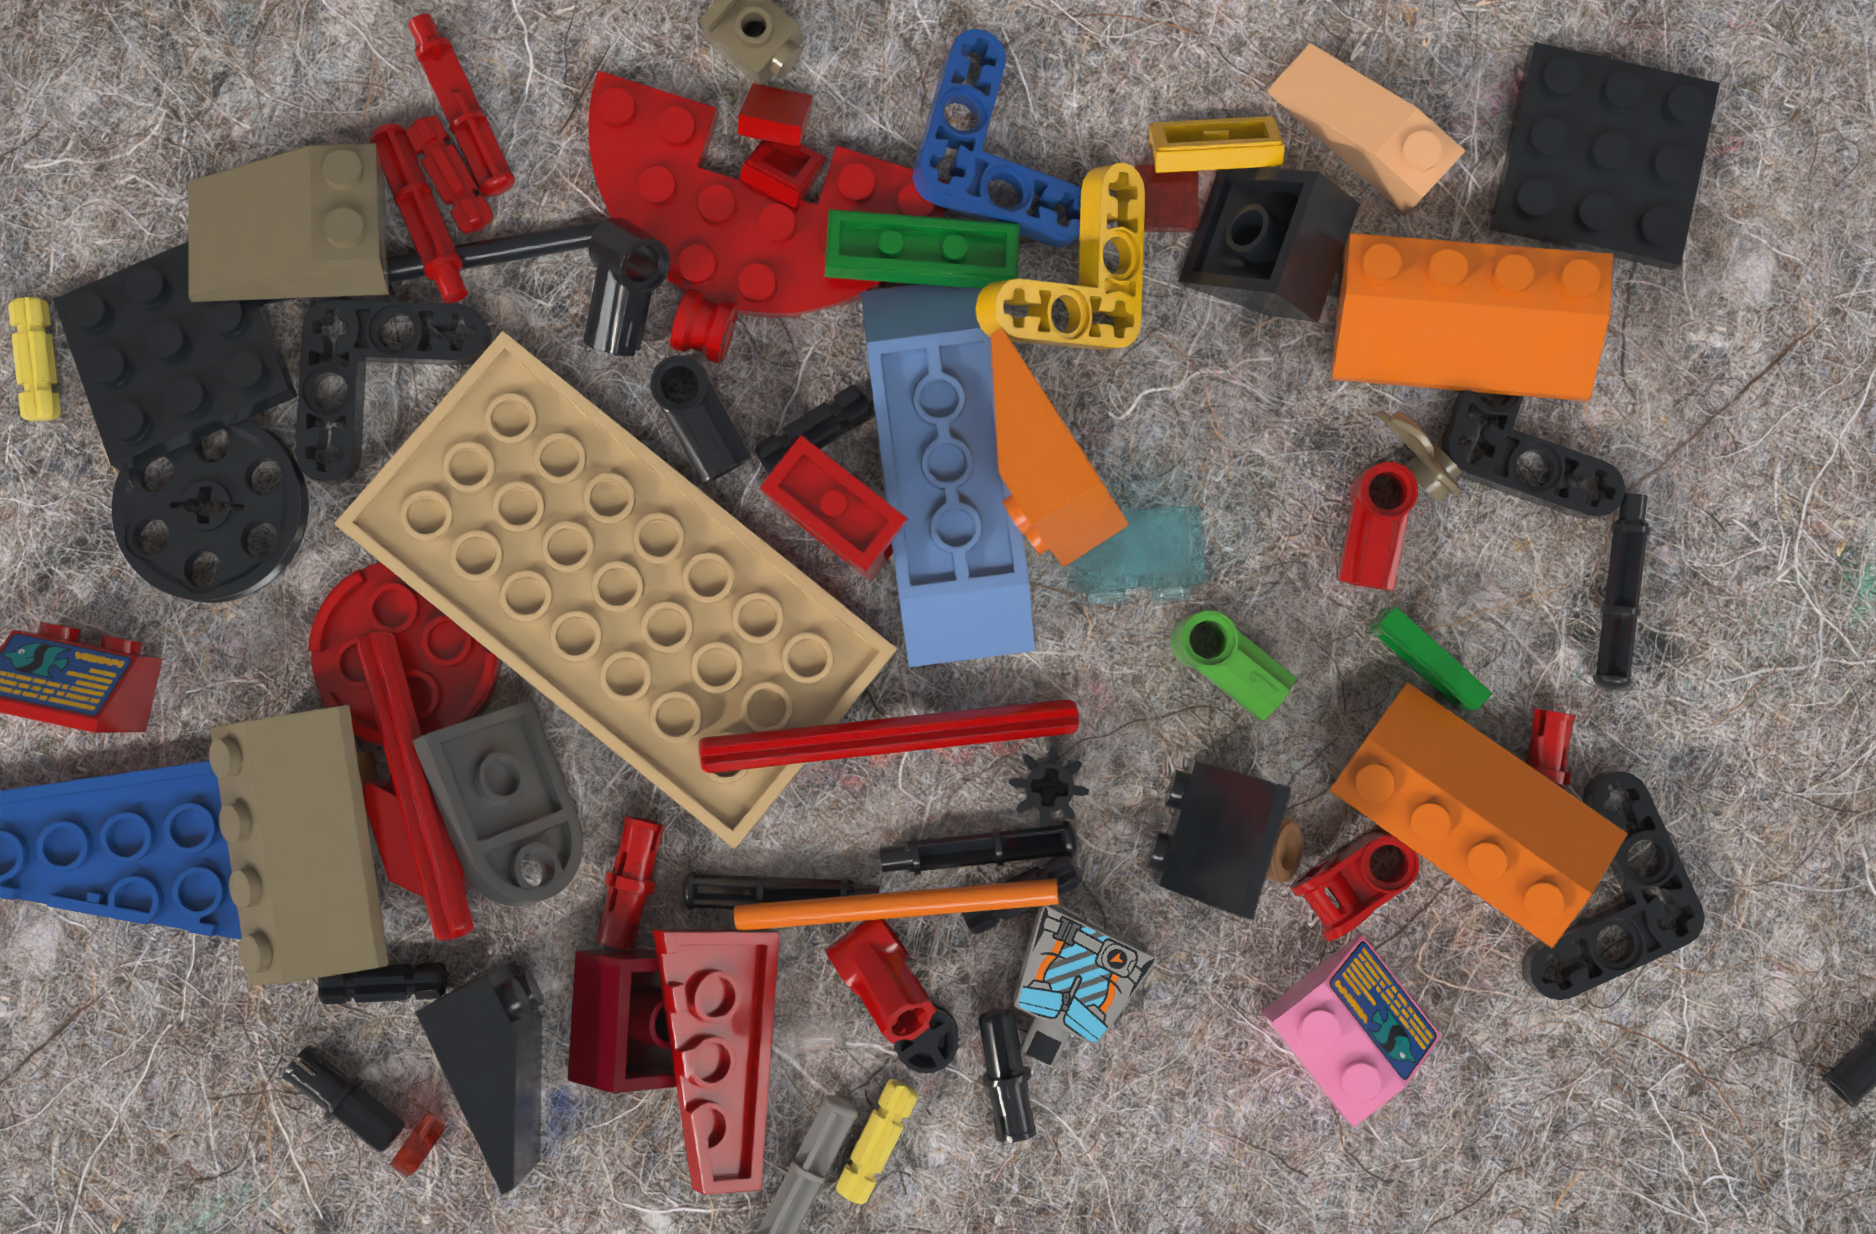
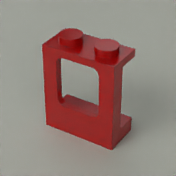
M802 435L759 487L772 505L870 582L873 581L892 557V541L908 522V518Z

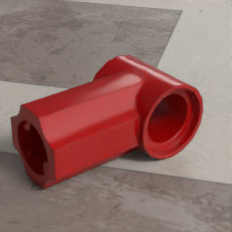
M1382 462L1362 470L1353 479L1350 486L1351 509L1337 581L1361 587L1394 591L1409 511L1414 507L1418 497V483L1414 474L1406 466L1397 462ZM1377 475L1390 478L1397 488L1395 504L1388 510L1377 507L1369 496V486Z
M885 919L863 921L825 949L830 962L854 994L860 996L879 1030L891 1044L904 1039L912 1041L930 1027L929 1022L932 1015L936 1012V1008L906 962L910 958L909 953Z

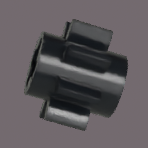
M1051 746L1047 752L1046 762L1037 764L1033 757L1026 753L1022 755L1024 764L1029 768L1025 778L1013 777L1008 780L1010 785L1016 788H1023L1026 796L1018 802L1015 808L1017 812H1025L1034 805L1040 810L1039 821L1042 827H1047L1050 821V812L1061 810L1067 818L1073 820L1075 814L1068 803L1073 795L1084 796L1089 794L1087 788L1081 785H1074L1071 776L1080 769L1082 763L1076 760L1070 762L1065 767L1058 765L1057 748ZM1047 768H1054L1055 778L1065 783L1066 788L1064 794L1058 793L1053 795L1051 804H1042L1041 794L1031 790L1032 779H1042Z

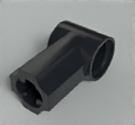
M617 217L601 223L592 233L589 241V256L592 263L597 267L583 342L593 350L604 351L615 356H634L635 351H640L652 291L658 288L667 278L671 257L667 247L661 241L629 220Z
M679 355L668 357L661 361L651 375L650 389L653 398L661 407L702 483L705 485L721 478L751 460L752 457L701 365L688 356ZM678 372H688L694 375L699 382L695 397L683 404L667 400L664 393L668 378Z

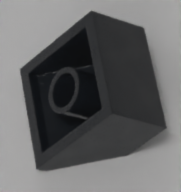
M1257 167L1218 169L1178 282L1191 289L1267 316L1318 322L1360 203L1318 171Z

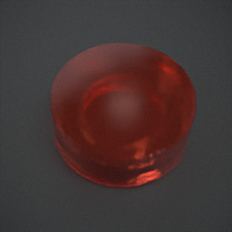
M427 1110L388 1166L406 1178L408 1176L412 1177L447 1128L445 1126L446 1122Z

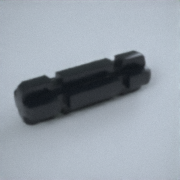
M851 385L834 395L835 402L828 406L826 402H823L782 428L785 432L782 436L777 438L773 434L757 444L755 447L756 456L767 473L770 474L801 435L820 449L844 434V426L850 423L852 427H855L869 418L873 412L863 392L856 385Z
M1063 853L1046 861L1043 864V869L1036 866L1003 883L1057 878L1058 895H1061L1078 887L1082 881V875L1073 857L1069 853ZM1034 907L963 912L962 916L973 934H980L997 926L996 924L1000 922L999 918L1007 921Z
M440 962L419 963V965H415L414 969L411 968L410 964L387 965L374 969L318 978V995L320 1002L325 1005L346 1004L352 998H354L356 1003L405 1001L407 998H411L412 995H415L416 1000L438 999L446 994L447 972L445 965Z

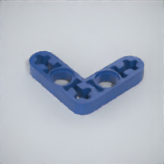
M980 29L966 30L957 36L944 59L913 168L912 180L915 188L923 199L934 205L979 221L1019 223V235L1053 247L1062 248L1070 246L1080 238L1081 188L982 151L1006 65V53L1002 43L988 31ZM970 52L981 56L980 65L982 66L981 71L973 82V86L962 84L969 70L970 59L968 55ZM953 103L964 105L973 113L975 127L966 131L955 129L946 121L944 107ZM946 148L957 150L951 160L949 175L952 176V179L948 184L938 181L939 172L936 169V166L945 154ZM1002 180L1011 184L1017 192L1018 205L1012 208H1003L996 205L989 197L988 183ZM1034 194H1037L1039 199L1033 206L1037 210L1032 216L1026 214V210L1031 205ZM1057 204L1066 207V217L1071 220L1066 227L1057 224V213L1053 211Z

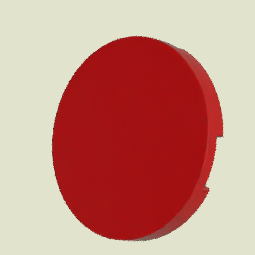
M381 562L369 565L361 570H355L339 582L325 598L315 616L309 637L308 651H311L313 676L322 697L320 700L325 708L349 705L353 733L358 737L383 745L357 650V640L373 631L383 630L384 632H391L395 636L422 736L476 718L489 702L499 680L502 660Z

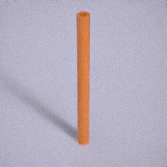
M1057 878L735 905L734 922L737 931L1059 905Z

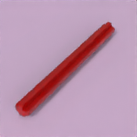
M1064 699L704 737L699 740L698 755L702 771L716 773L1074 734L1079 728V717L1075 701Z

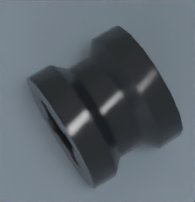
M934 1002L932 1004L936 1008V1012L932 1015L929 1025L935 1028L929 1027L912 1041L904 1039L895 1042V1050L899 1059L909 1069L919 1073H934L944 1069L954 1059L958 1049V1026L954 1016L944 1006Z

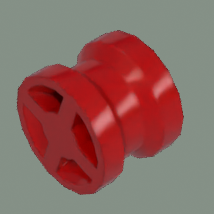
M690 288L687 289L674 318L670 348L682 353L690 349L704 353L708 361L721 364L727 354L738 317V304L728 300L716 304L705 300L701 292Z

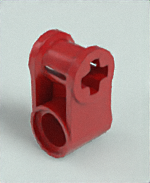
M1373 830L1362 835L1336 855L1328 857L1308 869L1290 885V889L1295 896L1303 895L1324 925L1321 930L1322 935L1326 941H1332L1355 929L1376 909L1406 890L1416 880L1418 875L1419 857L1413 849L1389 832ZM1383 845H1394L1399 853V865L1396 871L1385 878L1374 877L1370 870L1372 853ZM1326 887L1329 889L1333 897L1338 902V909L1334 906L1330 898L1325 893L1324 889Z

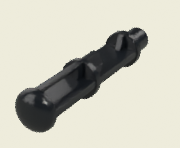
M1624 494V499L1620 504L1619 518L1614 524H1611L1610 529L1613 532L1605 602L1601 606L1603 619L1596 674L1593 675V681L1596 685L1610 690L1626 689L1632 685L1633 679H1630L1634 641L1637 617H1640L1641 610L1638 608L1647 535H1650L1651 528L1648 527L1649 524L1645 521L1648 496L1643 494Z
M1067 820L1062 822L1063 825L1009 831H1000V828H993L991 833L918 840L917 837H911V841L905 845L880 847L882 873L909 870L914 872L916 876L921 875V871L991 863H997L998 867L1004 866V862L1055 857L1063 853H1069L1074 857L1077 852L1078 838L1073 824Z
M689 872L682 884V900L688 910H694L695 908L734 909L735 905L880 893V885H859L844 877L841 880L766 877V874H759L757 877L706 875Z

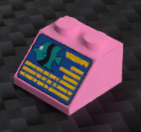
M1362 934L1357 935L1260 1011L1332 1105L1353 1128L1407 1086L1442 1037Z

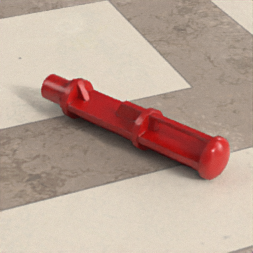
M430 14L417 15L408 22V27L417 44L415 56L422 66L450 125V130L454 134L479 186V191L487 197L504 194L514 185L515 176L505 160L487 122L486 115L482 111L453 51V46L448 38L440 36Z
M397 123L380 125L370 134L369 143H376L382 171L424 267L425 275L436 282L445 303L458 302L468 295L460 275L462 261L455 250L432 196L430 186L425 180L410 142L406 137V130Z

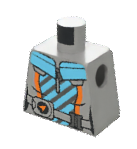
M1054 905L1038 906L1013 996L1015 1007L1035 1017L1020 1049L1043 1063L1055 1066L1070 1034L1091 1044L1098 1045L1146 978L1157 958L1149 950Z

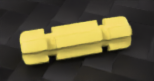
M37 297L13 299L10 301L8 309L10 326H16L18 332L12 334L17 385H24V392L18 394L20 415L23 419L32 422L57 419L61 414L59 393L52 392V386L57 384L52 334L45 333V328L51 325L49 305L45 300Z
M896 1079L887 1081L878 1099L880 1108L879 1110L873 1109L851 1153L850 1159L853 1162L852 1164L845 1165L837 1181L836 1191L844 1198L862 1205L868 1201L876 1185L877 1179L874 1176L876 1173H882L904 1128V1124L901 1121L903 1118H909L918 1100V1092L910 1085Z

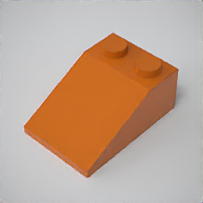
M1001 327L990 334L998 472L1011 492V495L1001 502L1020 532L1026 535L1036 552L1041 555L1050 549L1061 565L1065 567L1129 526V523Z

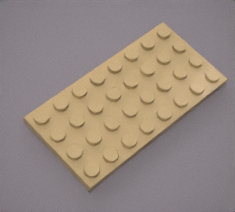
M504 331L498 335L334 523L345 534L735 850L806 763L706 773L702 771L699 763V740L704 737L839 723L897 652V648Z

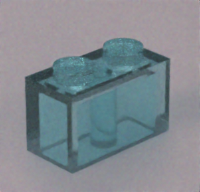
M1200 506L1121 511L1129 526L1071 562L1073 595L1088 594V606L1127 603L1126 592L1151 590L1152 601L1190 599V587H1199L1206 583Z

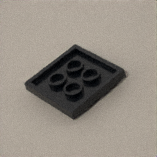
M1535 42L1529 48L1489 230L1587 252L1613 254L1614 258L1667 270H1674L1681 266L1720 83Z
M189 241L53 299L110 465L121 472L298 397L261 299L191 302L189 298Z

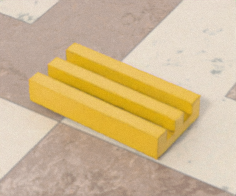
M1272 116L1166 121L1149 124V147L1152 150V159L1155 161L1156 173L1283 166L1284 143L1275 118Z

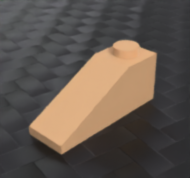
M1311 43L1267 91L1269 95L1405 216L1465 152L1458 143L1417 107Z

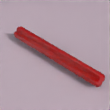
M383 630L373 631L357 640V650L434 936L438 940L457 939L470 933L473 930L474 923L450 837L412 742L421 737L422 734L395 636L391 632H384Z

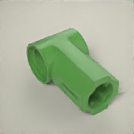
M1206 610L1185 615L1175 623L1171 631V649L1179 662L1197 670L1259 721H1264L1273 711L1278 709L1291 692V688L1297 679L1241 634L1228 616L1218 611ZM1199 622L1211 625L1218 638L1216 649L1206 658L1197 655L1190 644V634Z

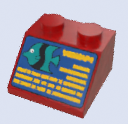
M41 621L38 632L12 630L0 647V713L92 733L146 732L163 658L140 654L143 642L103 634L101 644H93L79 641L81 632L79 628Z

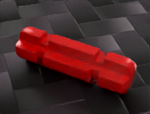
M434 115L418 118L406 129V137L417 155L424 154L425 158L421 159V163L446 206L453 205L454 209L450 211V214L458 229L464 234L484 229L493 220V212L482 194L479 196L475 195L474 192L479 187L453 143L450 145L446 144L445 141L449 140L450 136L441 120Z

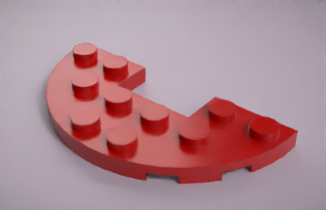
M597 70L591 93L588 126L591 162L598 189L612 218L620 217L629 220L667 247L671 263L665 280L684 293L690 288L701 292L705 300L716 304L724 300L735 302L738 304V314L764 318L801 317V314L817 312L838 305L843 307L861 299V292L877 290L884 286L886 282L825 277L829 209L944 218L948 209L934 205L922 198L912 180L913 169L837 145L818 203L814 204L801 200L794 209L744 181L702 168L719 118V112L716 107ZM938 177V181L948 184L950 182Z

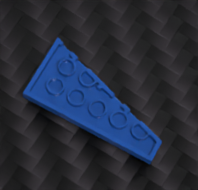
M210 761L1 790L0 898L9 900L21 899L69 911L145 925L151 923L188 930L189 933L212 937L217 935L241 940L238 909L229 891V879L232 869L228 843L224 839L219 826V814L222 804L218 778L211 768Z

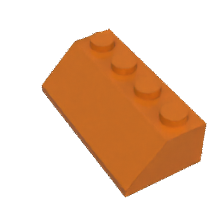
M1350 233L1340 260L1331 380L1456 391L1469 390L1480 393L1588 402L1591 398L1610 318L1613 254Z
M1409 682L1402 688L1329 789V791L1551 948H1553L1592 896L1628 834Z

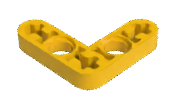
M1122 162L1095 167L1087 173L1083 180L1080 206L1078 285L1021 278L991 282L981 290L976 302V317L982 331L991 337L990 334L1002 327L1012 342L1093 350L1128 347L1136 340L1142 321L1145 189L1139 172L1132 165ZM1109 188L1117 191V198L1109 195ZM1117 222V227L1107 228V223ZM1108 240L1116 245L1119 252V266L1114 274L1106 268L1103 260V250ZM1057 298H1060L1066 304L1069 313L1068 325L1063 332H1060L1054 326L1051 317L1052 305ZM1004 301L1011 306H1029L1027 316L1013 318L1012 315L1004 313ZM1105 312L1106 315L1113 317L1114 321L1113 326L1099 323L1091 324L1093 314Z

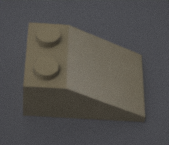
M376 143L308 145L188 182L189 298L191 302L389 294L385 180Z

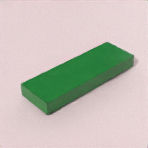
M829 209L825 277L983 289L991 282L1018 279L1020 224Z

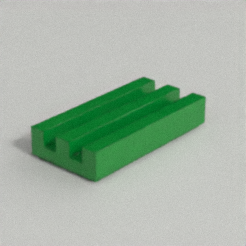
M1397 606L1382 609L1369 623V631L1457 710H1478L1493 694Z

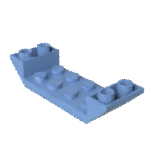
M917 284L861 292L886 501L908 518V522L893 539L892 547L909 667L1035 651L1030 585L1023 534L1001 502L1010 496L1011 492L998 472L991 337L982 331L977 321L975 308L977 297L982 290L978 288Z

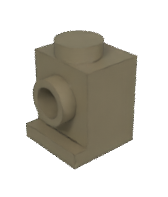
M716 0L699 20L706 41L760 85H766L774 75L779 79L784 77L793 68L802 53L800 44L803 40L800 26L770 0ZM755 21H760L766 26L764 33L758 37L745 35Z

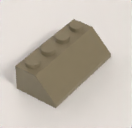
M349 705L267 717L210 728L212 744L209 750V760L211 768L218 778L222 804L219 814V826L224 839L228 843L232 869L229 879V891L238 909L242 935L239 943V956L244 969L247 971L249 985L284 984L389 965Z

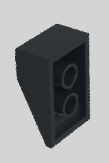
M1188 760L1185 771L1174 770L1168 786L1165 806L1174 809L1167 833L1157 830L1150 848L1147 868L1156 870L1153 882L1165 889L1253 921L1292 787L1202 762Z
M516 961L455 989L415 1011L501 1195L515 1189L540 1161L543 1017L538 1007L543 1005V997L533 975L528 970L521 972Z

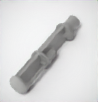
M837 1095L824 1097L822 1105L795 1158L792 1160L790 1168L756 1234L798 1233L821 1185L827 1178V1174L854 1120L858 1117V1111L850 1101Z

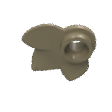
M1382 411L1376 414L1414 453L1415 456L1404 466L1414 474L1415 479L1438 503L1450 492L1456 498L1461 494L1462 489L1454 480L1463 473L1462 470L1438 445L1433 447L1429 436L1410 417L1399 411L1395 412L1392 416Z

